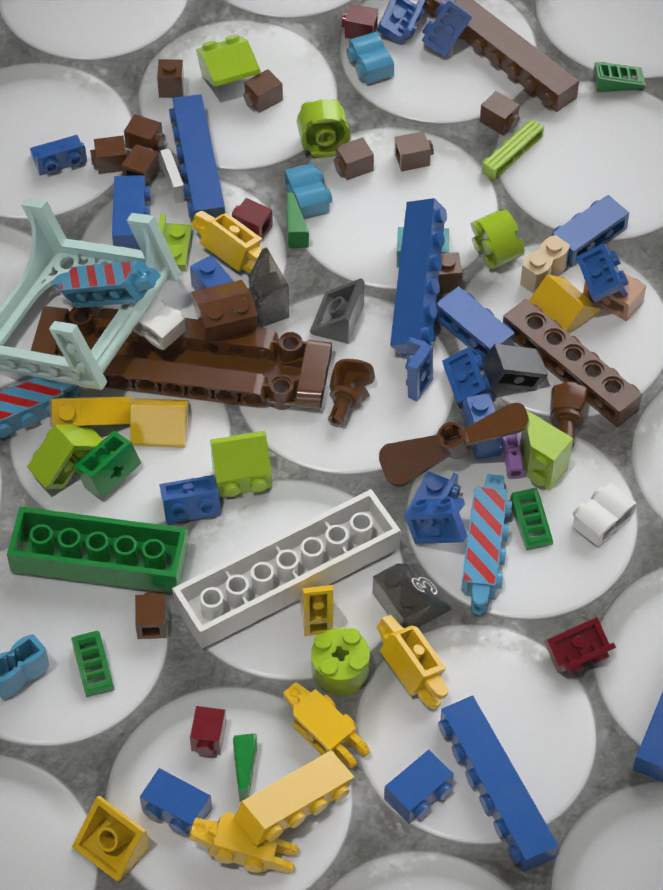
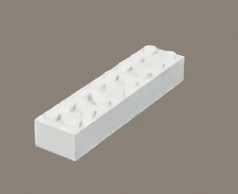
M372 489L172 588L174 606L201 649L299 600L300 592L303 588L327 586L399 549L401 530Z

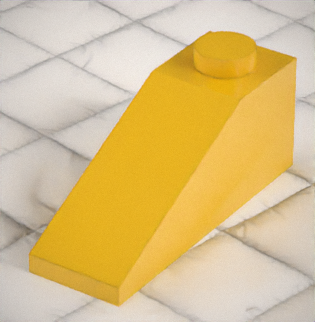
M131 397L49 399L50 427H53L54 424L75 426L130 424Z
M333 585L309 587L301 590L300 608L304 636H314L333 629Z

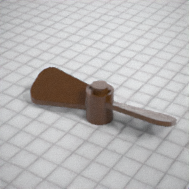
M510 403L464 429L456 422H448L439 428L437 435L385 444L379 452V462L385 477L391 484L405 486L448 457L453 459L465 457L470 452L472 444L524 431L529 425V416L523 404Z

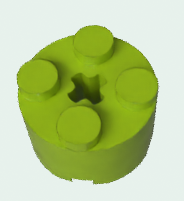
M322 99L302 104L296 121L302 147L305 151H310L311 155L324 158L336 155V147L350 142L351 138L346 114L340 102L336 99Z
M506 209L497 210L470 223L475 237H472L473 246L477 252H483L485 255L483 259L489 270L525 254L522 238L517 240L516 231L519 230L517 224Z
M334 628L318 634L311 648V675L314 683L320 689L323 688L334 696H347L357 692L369 676L370 651L366 640L355 628Z

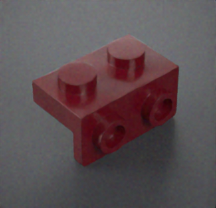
M598 617L544 640L557 672L567 670L569 675L584 669L583 663L593 659L594 663L610 657L608 651L616 648L614 642H608Z

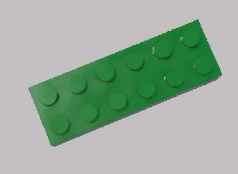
M20 506L8 547L7 558L10 571L14 573L173 594L172 588L181 583L189 547L187 528Z

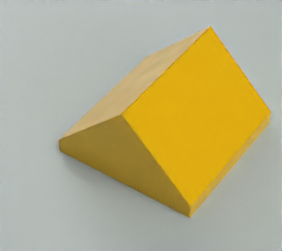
M547 274L529 299L533 305L539 306L545 315L557 321L569 334L600 312V308L567 279L560 276Z
M135 398L131 404L130 441L133 446L185 448L189 400Z
M101 796L96 797L72 845V848L117 882H120L150 849L147 831Z

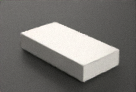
M160 150L162 169L175 204L184 202V185L171 150Z

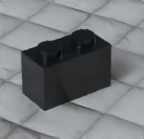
M494 344L481 360L490 386L535 391L548 375L539 349Z

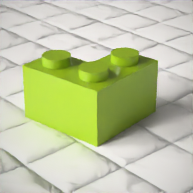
M54 424L47 432L46 438L39 449L34 452L27 468L46 489H64L76 471L74 465L103 439L91 426Z

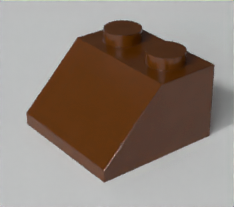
M242 280L190 292L204 341L256 329L258 315L251 293Z

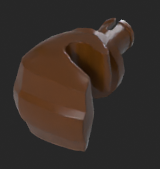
M341 359L335 363L329 386V395L335 401L328 417V421L331 424L344 426L350 407L359 406L360 402L370 396L365 387L372 384L375 380L374 368L370 363L358 359Z
M568 381L554 385L551 390L550 418L553 425L573 438L572 447H574L575 428L583 423L581 411L586 404L587 387Z

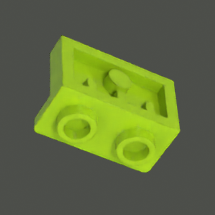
M160 214L159 223L157 224L179 270L186 271L192 226L166 223V214Z

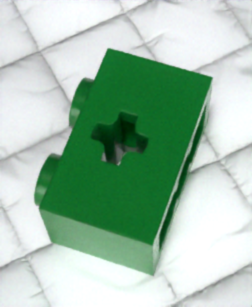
M113 431L76 463L74 467L84 487L102 499L141 464V461L132 442L116 431Z

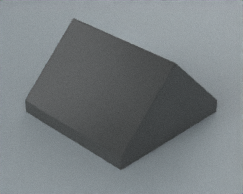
M360 278L325 292L309 332L315 336L349 344L364 306L365 281Z

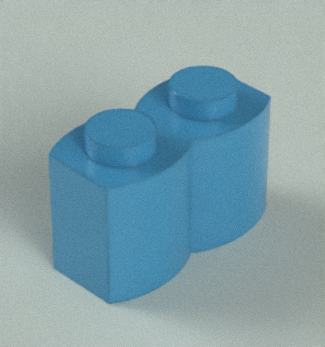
M377 32L349 39V47L346 49L350 62H354L358 77L363 78L366 84L394 76V61Z
M310 163L284 170V182L287 191L294 193L303 218L329 212V203H332V195L330 189L325 188L323 185L324 176L321 169L317 170L315 164Z
M34 634L19 639L11 647L10 651L0 654V697L2 699L19 692L25 682L40 677L49 667L46 648Z

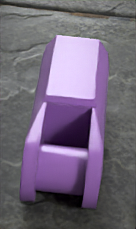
M520 433L503 437L502 447L507 477L509 479L522 478L526 472ZM507 445H516V447H508Z

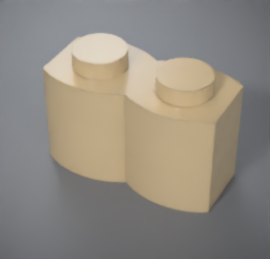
M556 235L544 240L539 250L530 253L524 259L520 285L534 293L547 274L561 275L567 266L570 244Z

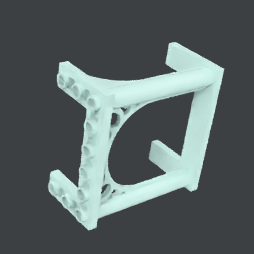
M26 198L21 206L31 223V253L21 280L0 307V370L102 390L107 383L103 373L165 282L167 280L177 281L181 272L154 216L131 213L127 219L141 249L137 250L66 239L48 202L41 199ZM140 260L148 268H155L161 275L156 281L154 288L149 289L143 299L137 303L121 305L117 314L91 350L77 325L54 321L49 330L64 357L3 346L37 298L53 285L52 281L61 273L69 272L70 268L63 269V264H71L73 267Z

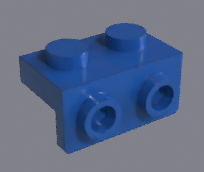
M390 0L376 30L400 45L406 38L411 39L417 29V26L414 25L415 22H418L424 14L425 10L422 7L425 0H419L416 4L409 0Z

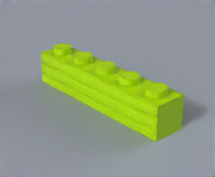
M534 119L528 123L526 122L519 131L514 132L509 140H505L499 149H495L489 158L483 160L482 173L495 180L543 137L544 126Z

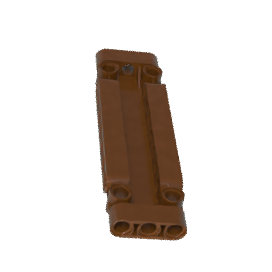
M44 306L31 351L64 357L49 330L54 321L77 325L91 350L119 309L104 308L100 310L99 315L93 314L89 307H74L69 311L66 308ZM185 318L186 331L165 350L155 347L145 337L132 331L103 373L107 380L104 386L106 388L259 407L267 402L271 403L278 410H286L291 406L321 410L331 361L332 343L316 340L302 341V337L295 332H286L279 338L278 334L272 329L261 327L204 341L198 319Z

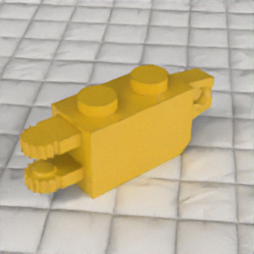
M203 211L194 215L191 226L202 235L201 245L238 272L244 269L249 274H252L254 267L255 277L256 260L258 258L259 277L264 276L266 269H264L263 265H267L270 257L259 248L262 240L261 237L227 213L221 214L216 218Z
M392 615L383 617L376 627L383 642L379 651L411 696L417 694L427 708L433 710L439 708L442 702L441 699H444L449 692L441 678L446 667L418 627L409 626L403 628Z
M297 682L283 692V698L293 710L294 729L321 755L332 751L348 768L352 769L357 765V761L347 748L352 746L363 757L370 754L367 744L356 734L355 722L347 714L342 715L336 709L335 703L329 696L322 695L316 689L310 692Z
M230 812L220 816L218 821L195 818L193 821L189 839L209 848L207 855L215 857L217 861L226 864L233 862L243 865L246 870L254 873L266 872L268 869L285 874L293 873L294 863L274 855L277 852L288 856H296L299 849L297 845L277 838L272 842L266 840L256 846L234 820L235 814Z

